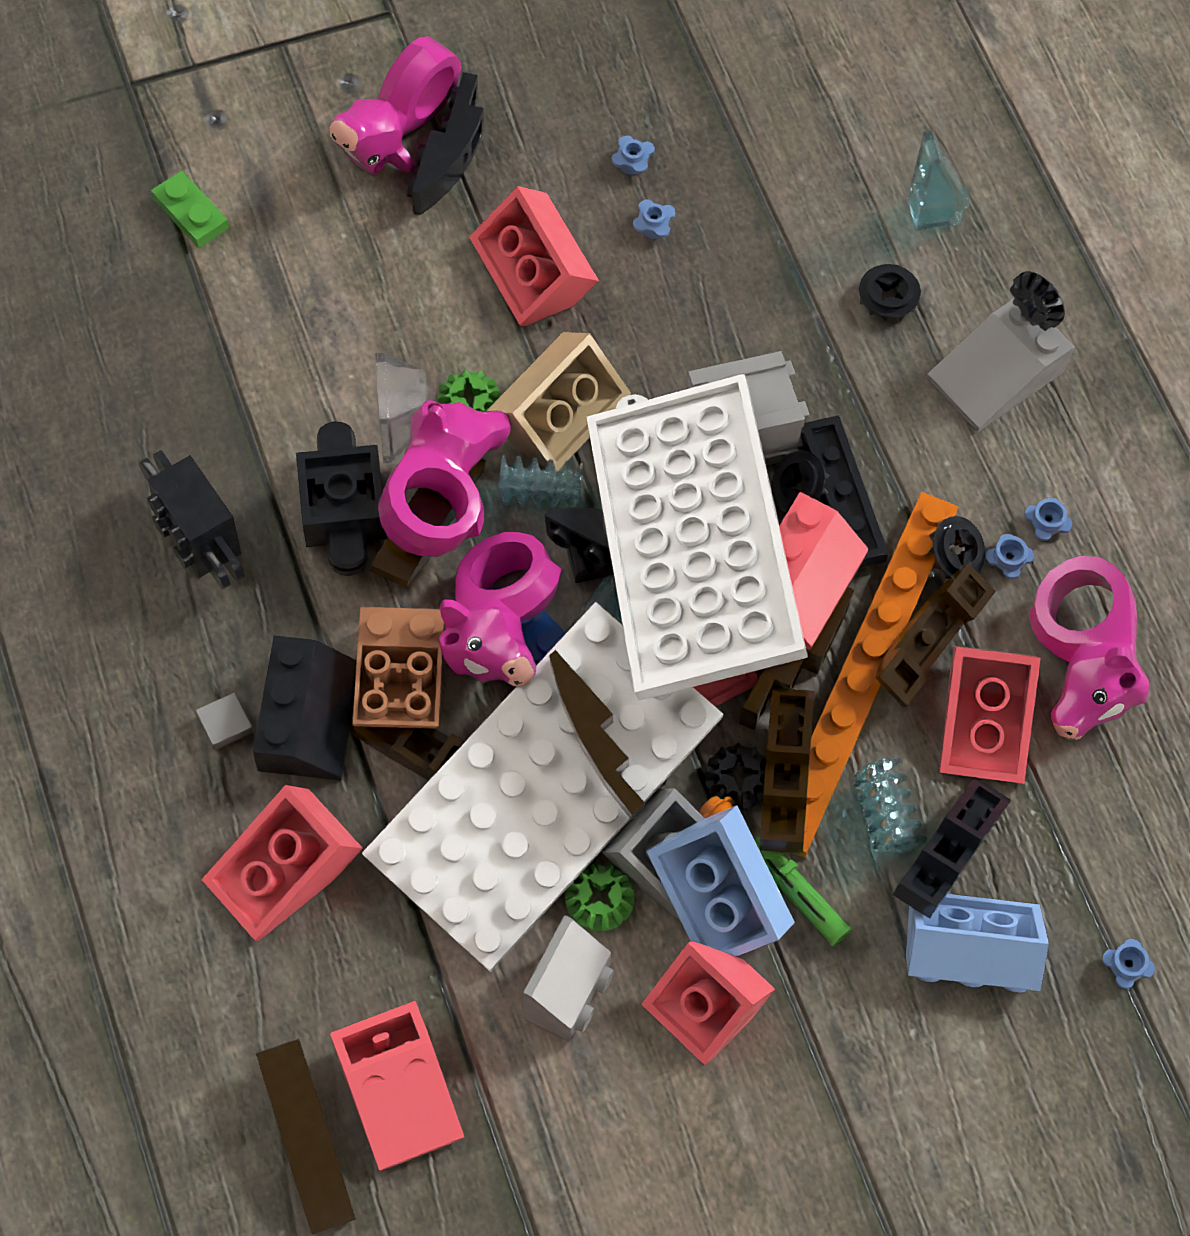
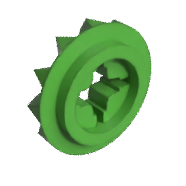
M465 368L460 374L452 375L450 373L447 381L444 384H440L438 403L461 402L469 406V403H466V399L462 397L466 388H470L473 395H475L474 403H472L473 409L487 412L501 396V392L496 385L495 379L486 377L482 370L474 373L469 372Z
M593 863L585 868L566 889V907L570 916L580 926L592 931L612 930L623 924L630 916L634 906V889L628 880L627 874H622L612 864L604 866ZM590 885L593 888L596 887L599 891L611 887L607 898L610 907L607 904L604 905L601 901L589 905L593 894Z

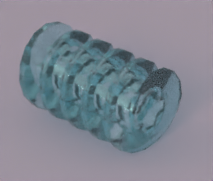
M503 454L499 477V494L502 505L509 506L513 496H516L520 508H525L530 497L533 499L535 509L539 510L546 499L549 500L551 509L558 508L562 500L565 501L566 508L576 507L577 503L580 502L584 462L580 463L576 473H572L570 462L565 461L560 472L556 471L553 459H549L544 470H540L537 458L533 457L528 468H524L521 456H516L512 466L508 467L506 457Z
M899 757L883 758L860 769L852 779L853 786L859 790L857 799L861 805H864L862 815L865 820L869 821L867 831L871 836H874L872 847L879 853H901L922 846L927 840L925 835L913 836L912 832L921 828L923 824L920 819L908 820V816L915 813L918 808L914 803L903 804V801L911 797L913 792L910 788H898V785L905 782L908 778L905 772L893 773V770L903 763Z

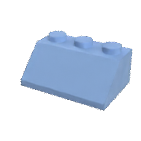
M737 805L691 825L646 851L690 941L733 956H739L779 940L795 923Z
M947 894L930 919L909 906L906 945L908 976H915L926 982H937L940 979L957 981L969 987H981L983 985L1000 986L1012 992L1041 991L1049 942L1039 904Z

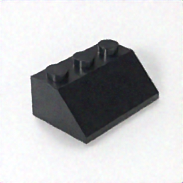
M273 636L253 748L257 771L342 781L354 707L357 660L317 640Z

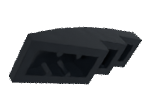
M974 778L944 817L939 828L924 846L915 863L899 882L892 895L930 919L1002 816L1011 799L979 779Z

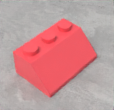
M517 186L469 236L520 326L530 325L574 306L599 281L548 194L545 192Z
M800 492L779 528L805 646L811 650L865 558L868 548L838 511Z

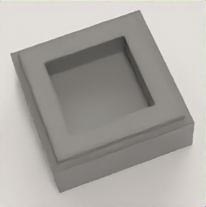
M235 693L196 710L214 751L253 733L252 727Z

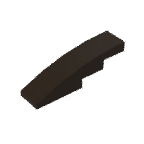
M481 458L468 473L474 484L484 472L485 459ZM418 488L408 503L414 515L423 522L434 526H449L456 517L450 502L439 492L429 488ZM387 537L373 561L370 571L407 588L431 556H420L405 552Z
M846 588L811 650L806 648L807 658L765 668L742 708L739 724L755 730L772 696V688L793 689L802 668L818 675L850 608L854 589Z
M555 650L549 655L550 666L562 706L579 745L605 788L632 821L645 810V802L620 775L629 766L628 756L604 731L613 723V713Z
M772 688L759 850L803 854L814 691Z
M356 726L352 733L358 739L428 781L465 743V741L453 733L448 737L435 728Z
M296 1039L257 1052V1060L311 1234L313 1235L356 1220L300 1040Z

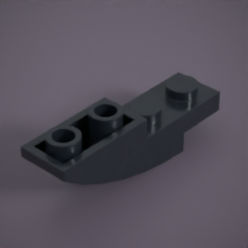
M463 72L459 87L453 86L451 90L449 108L452 111L450 117L444 116L440 132L430 130L427 143L420 144L416 159V165L419 167L417 175L411 174L407 188V197L413 199V214L422 215L440 201L461 178L478 149L484 132V108L476 107L478 100V75Z
M568 507L549 509L546 512L547 535L556 545L565 549L569 547L578 549L594 565L599 567L607 566L613 569L603 509Z

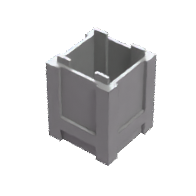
M782 351L688 371V389L745 374L766 465L781 462L790 453L798 451L797 447L803 446L800 432L801 428L804 427L805 418L809 417L810 414L805 401L798 402L790 380V377L795 376V371L791 360H784Z

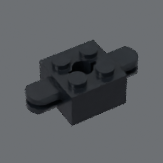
M333 421L320 427L317 434V451L296 453L302 525L306 547L327 545L328 560L333 571L343 576H352L360 573L366 567L368 561L366 541L387 539V534L381 526L378 511L379 499L383 493L378 445L356 447V438L351 426L344 422Z
M159 450L153 454L155 463L160 471L159 473L148 458L141 460L139 466L151 492V495L147 497V501L155 514L152 516L153 522L164 538L169 535L171 536L176 545L173 547L174 553L185 569L191 566L199 578L210 572L221 589L230 586V580L222 566L223 564L236 581L244 578V571L236 558L241 555V549L234 517L191 455L172 465L163 451Z

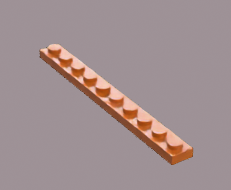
M922 491L811 737L803 854L794 853L803 858L808 853L881 687V684L875 678L877 670L894 641L909 623L936 562L935 555L929 553V550L933 547V541L929 535L936 531V523L948 517L956 516L959 506Z

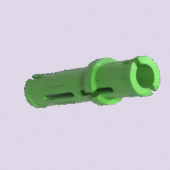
M760 836L754 840L758 849L760 848ZM759 850L777 887L826 938L832 947L838 945L853 928L837 914L797 871L799 866L793 859L788 861L780 852Z

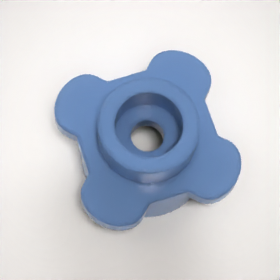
M631 136L621 137L618 142V152L612 155L613 165L630 175L644 173L648 169L649 156L654 154L653 144L633 140Z
M648 199L641 201L638 207L640 211L639 216L633 220L634 229L637 232H641L647 238L657 239L666 237L670 233L669 222L675 217V209L671 205L662 206Z
M1056 498L1044 499L1036 506L1031 505L1027 507L1025 511V518L1032 522L1036 529L1035 536L1039 540L1047 541L1053 534L1059 532L1068 533L1071 530L1072 520L1067 517L1065 506ZM1045 517L1051 518L1052 521H1051V522H1047V521L1045 520Z
M1011 534L1002 535L996 547L988 550L985 555L986 562L991 566L995 565L1001 569L1004 576L1008 579L1018 578L1021 573L1020 569L1025 564H1030L1034 559L1032 549L1028 548L1021 538ZM1011 554L1013 559H1008L1006 555Z
M1127 939L1117 950L1109 949L1102 957L1103 964L1111 968L1116 976L1115 982L1117 986L1122 989H1130L1134 981L1142 977L1150 978L1155 971L1154 964L1149 961L1148 953L1141 946V943L1135 939ZM1125 961H1131L1132 967H1127Z

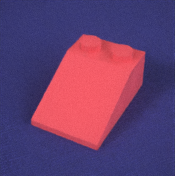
M953 646L940 773L1024 784L1040 657Z
M285 785L202 878V881L255 941H260L332 883L363 848L309 789Z

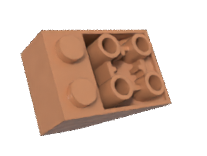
M360 607L353 726L439 729L444 657L440 648L439 638L446 629L440 609Z

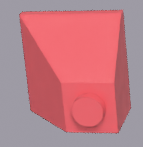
M690 941L641 1005L695 1057L706 1065L752 1020L775 991V988L744 959Z

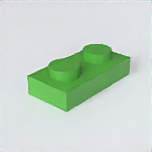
M182 170L151 190L153 200L198 249L229 229L228 219Z

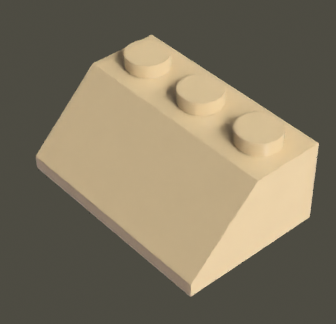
M563 332L487 411L497 410L507 414L511 425L507 440L551 473H557L590 438L587 416L616 409L618 401L630 395L631 392L590 333Z

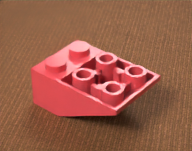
M416 1001L330 1033L334 1051L379 1172L465 1139Z

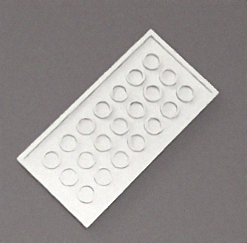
M745 374L587 416L632 681L638 700L807 658L803 632Z
M596 602L536 665V674L526 686L516 687L362 852V855L490 973L630 820L605 788L579 745L562 706L550 666L549 655L556 650L613 713V723L604 731L628 756L629 766L620 775L644 802L652 796L723 718V713L693 687L639 701L634 692L623 625Z

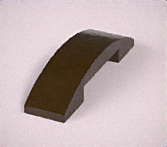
M966 563L959 568L920 608L894 641L877 670L875 678L902 707L908 706L930 676L926 672L964 623L974 620L996 592L970 563Z

